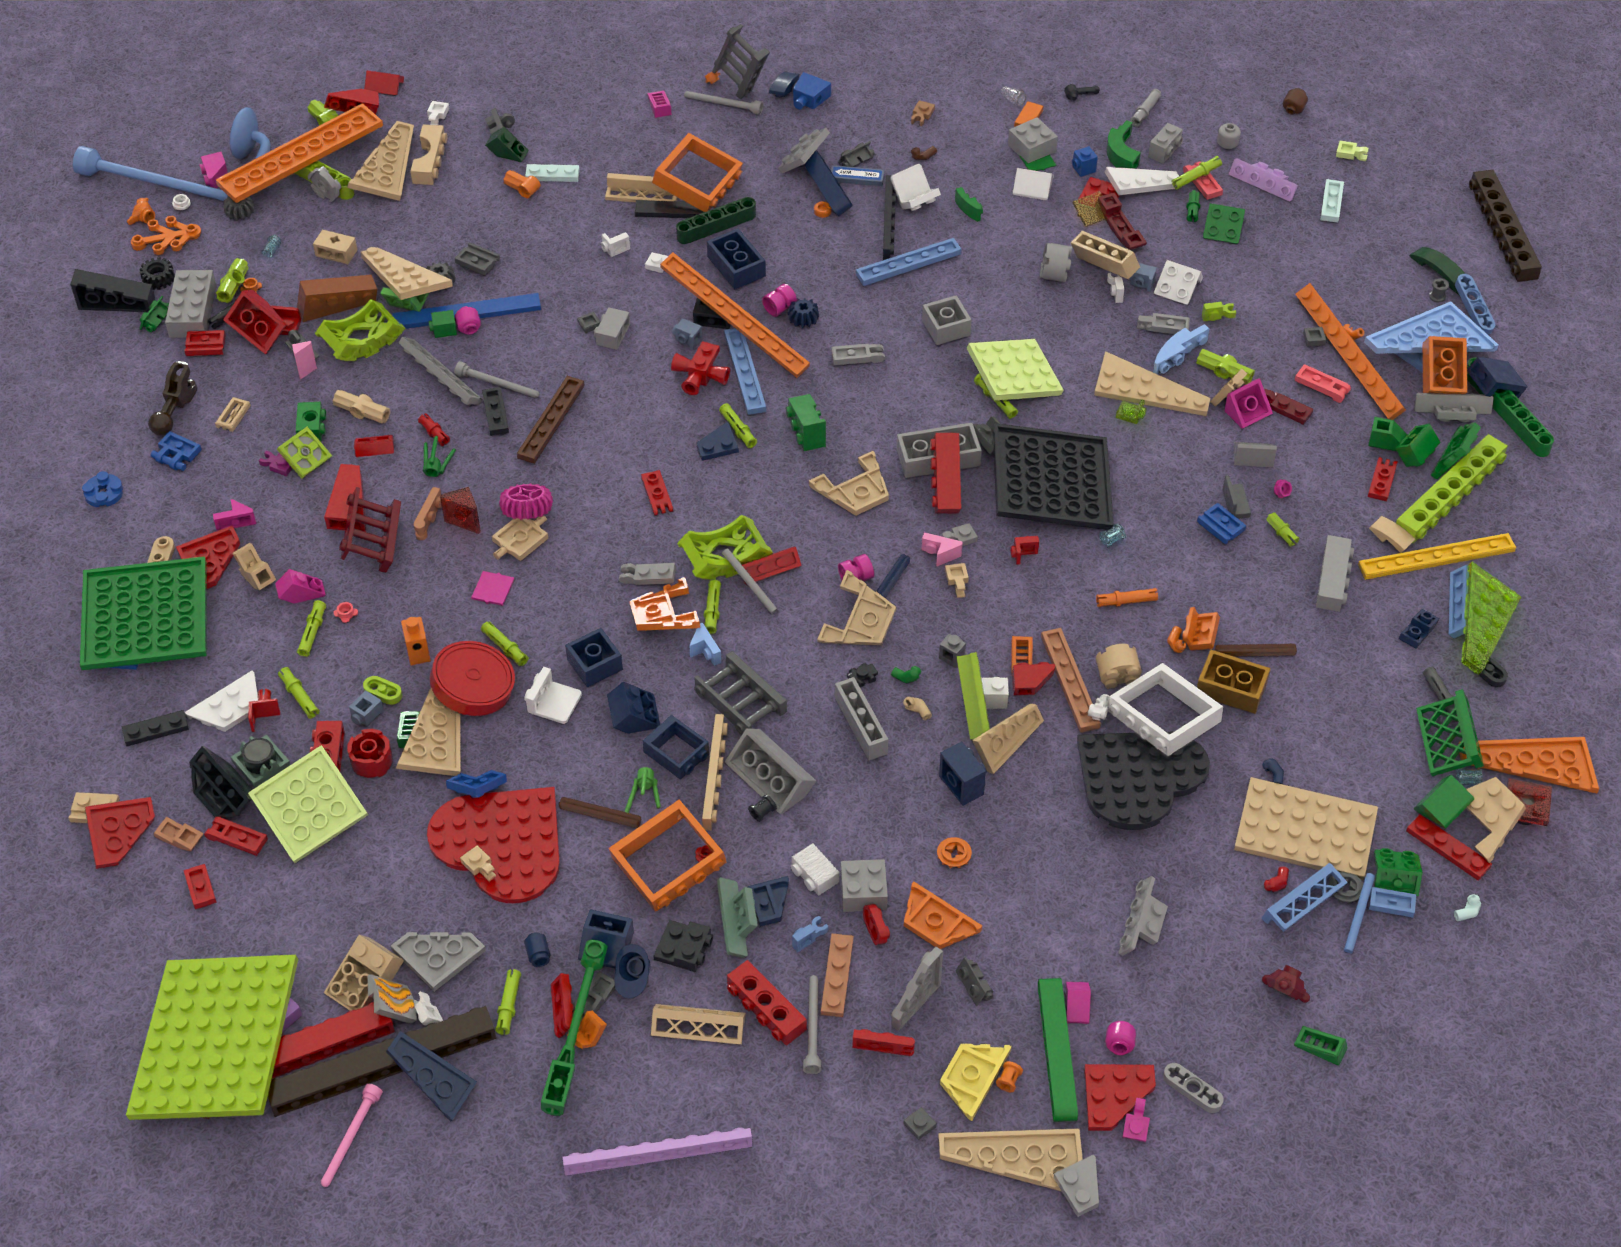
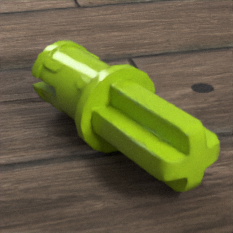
M1274 512L1268 515L1267 522L1276 530V535L1281 536L1289 547L1295 545L1291 538L1296 543L1299 542L1300 538L1289 528L1290 525L1288 523H1284Z

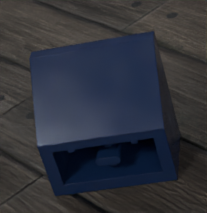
M623 681L607 694L613 728L629 734L653 730L660 725L653 693Z
M590 909L582 931L578 960L581 961L586 941L598 940L608 946L603 966L616 968L617 954L620 949L631 943L634 934L633 919Z

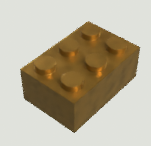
M1210 650L1199 677L1197 688L1216 702L1256 714L1271 668Z

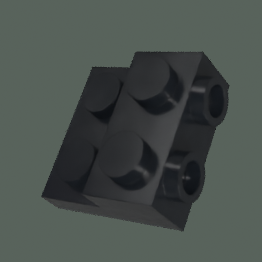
M669 920L654 953V960L696 972L698 966H702L704 963L706 947L710 948L712 944L713 934H711V927L691 921L686 925Z

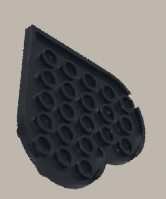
M1138 733L1077 735L1088 806L1098 819L1100 817L1109 822L1110 826L1115 828L1142 830L1158 825L1161 819L1170 814L1174 797L1189 795L1197 791V787L1205 783L1209 775L1210 760L1208 754L1195 740L1167 756L1146 739H1143Z

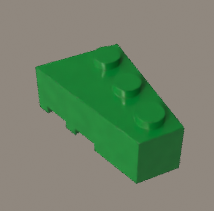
M810 394L788 398V406L785 408L787 417L792 419V431L797 433V444L802 446L803 451L826 447V421L819 418L821 412L820 410L816 411V403Z

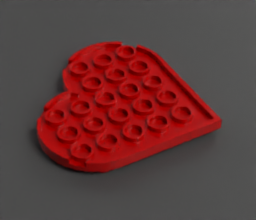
M555 787L484 793L483 796L477 798L471 797V795H464L446 802L433 814L428 824L427 839L431 852L436 859L445 863L446 866L456 870L469 871L461 863L460 857L474 847L479 846L491 858V865L495 869L492 872L496 874V877L490 881L480 872L475 876L473 875L481 891H484L496 901L512 904L527 902L541 896L555 882L560 867Z

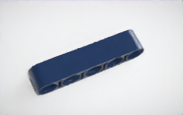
M816 150L804 165L833 211L838 216H841L853 204L822 156Z

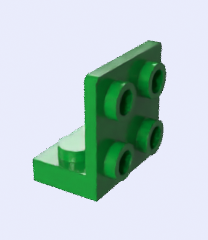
M1210 203L1203 238L1238 244L1245 209Z
M1388 848L1375 849L1374 856L1377 869L1374 887L1419 896L1423 874L1419 855L1412 851L1395 852Z

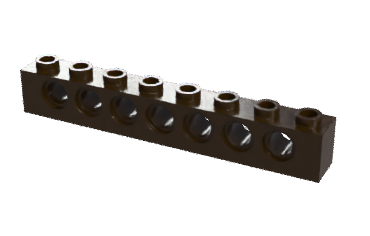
M1494 169L1473 172L1472 178L1469 181V188L1473 190L1475 200L1481 206V213L1485 214L1487 225L1491 227L1493 237L1498 241L1499 250L1504 253L1505 262L1509 264L1512 276H1515L1517 282L1538 280L1542 266Z

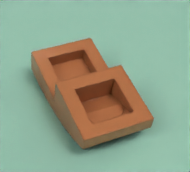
M168 817L163 820L154 832V837L190 852L203 836L202 832L184 823L182 826Z

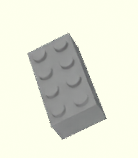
M176 270L165 321L169 338H186L187 331H208V319L211 316L216 291L213 270Z
M973 423L897 434L896 450L905 478L934 474V469H931V458H934V451L930 450V440L933 439L935 433H959L960 469L981 465L982 450Z

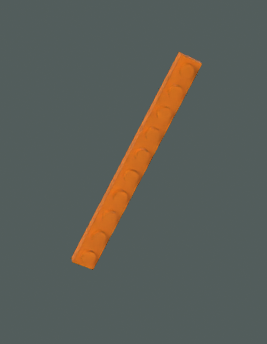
M672 252L660 264V268L796 378L810 366V362L675 253Z
M1311 283L1298 291L1295 295L1318 326L1323 328L1324 334L1386 417L1394 420L1406 411Z

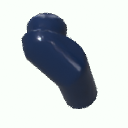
M1269 758L1265 760L1262 766L1266 772H1272V782L1283 784L1284 770L1275 759Z

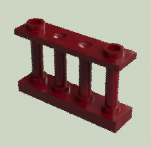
M356 487L353 494H349L346 502L349 508L344 539L341 540L339 550L342 551L340 559L345 560L349 551L376 559L379 562L378 571L386 573L393 562L401 501L394 499L390 506L387 505L385 507L360 499V488ZM357 506L384 514L386 520L383 522L356 513ZM355 521L382 529L384 535L380 537L355 529ZM354 536L379 544L382 550L377 552L352 544V538Z

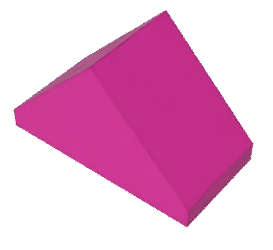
M1066 982L1067 1023L1089 1024L1091 990L1088 982Z

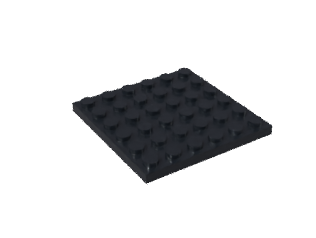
M994 423L993 451L996 516L1105 530L1113 529L1114 521L1107 437Z

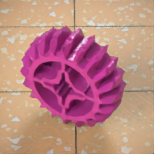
M532 483L517 484L514 487L510 486L509 489H505L501 493L499 505L502 513L507 517L529 520L530 518L536 519V517H542L543 514H548L552 507L553 498L550 490L545 488V486H540L539 484L532 485Z

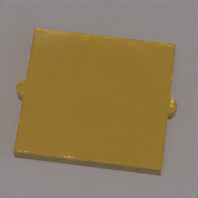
M1100 191L1072 202L1078 212L1077 216L1081 218L1085 227L1106 220L1098 202V197L1102 196Z

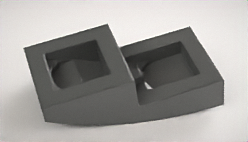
M598 971L591 982L584 1014L591 1010L596 1013L616 989L614 979ZM578 997L573 1003L574 1008L576 1007Z

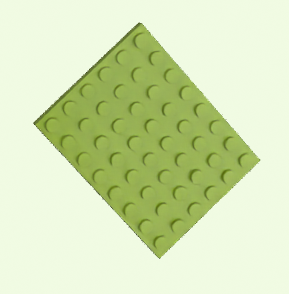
M296 954L167 960L128 1104L127 1118L129 1120L263 1115L298 964Z

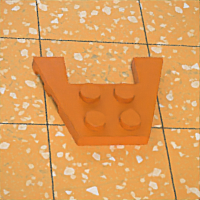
M685 577L678 579V583L673 586L670 584L663 586L662 591L655 594L649 592L629 601L637 631L700 628L696 611L675 615L670 598L689 594Z

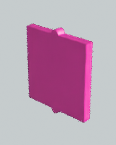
M483 571L471 599L483 601L486 604L492 603L503 606L514 582V577Z

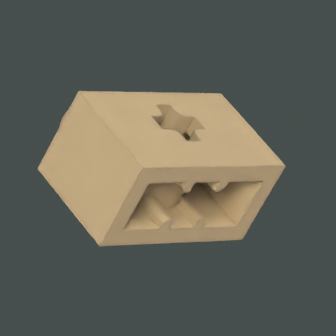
M322 230L313 243L315 256L349 264L357 252L355 237Z

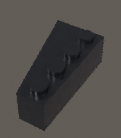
M75 269L70 283L78 310L149 312L150 305L155 300L152 284Z

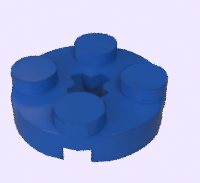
M105 471L99 472L82 486L86 502L94 507H100L99 505L111 506L118 502L123 495L121 480L117 476L108 474ZM104 488L107 489L106 492H104V491H101V492H100L101 489H104Z

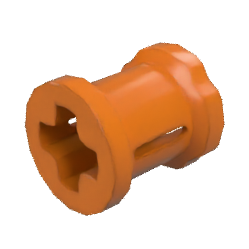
M1006 1061L1003 1064L1004 1070L1001 1077L996 1080V1086L1001 1090L1011 1093L1015 1091V1083L1018 1076L1022 1075L1023 1069L1014 1062Z

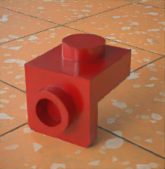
M1038 536L1014 537V546L1010 547L1011 557L1015 558L1016 565L1020 564L1021 555L1038 554L1039 538Z

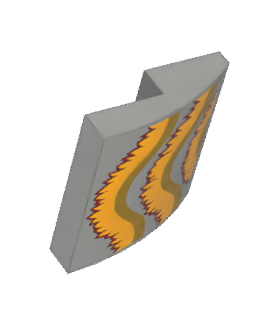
M368 975V996L374 998V1013L410 1024L417 1020L414 999L407 985L375 975Z

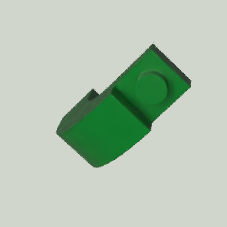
M1128 120L1122 126L1120 125L1118 129L1111 128L1108 134L1106 152L1109 161L1116 168L1136 169L1139 166L1141 152L1125 145V142L1131 136L1133 122Z

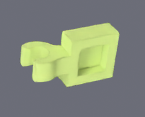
M1340 141L1336 157L1354 160L1355 156L1358 160L1366 161L1368 155L1364 154L1368 153L1369 148L1357 147V143Z

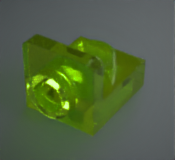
M1141 399L1138 405L1122 401L1116 412V418L1138 424L1140 418L1143 419L1146 414L1145 400Z

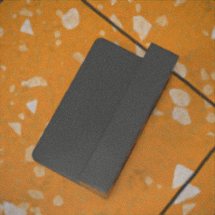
M1225 476L1222 490L1228 511L1238 519L1249 518L1251 511L1243 484H1232L1230 477Z

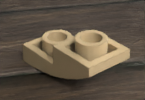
M1383 516L1369 528L1382 542L1387 539L1400 553L1415 540L1405 529Z

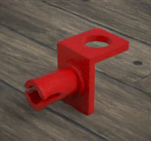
M263 689L259 690L258 701H249L248 718L252 732H255V718L280 715L278 700L271 699V691L269 689H265V695H263Z

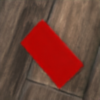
M393 435L356 438L354 441L355 456L393 454Z

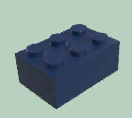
M738 228L707 241V257L734 290L766 277V260Z

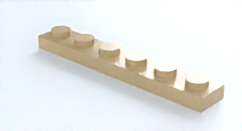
M715 714L702 817L703 828L712 831V823L717 822V810H714V807L719 805V792L716 791L717 787H721L722 775L718 774L719 770H723L724 757H721V753H725L726 740H723V735L727 736L728 723H724V714Z

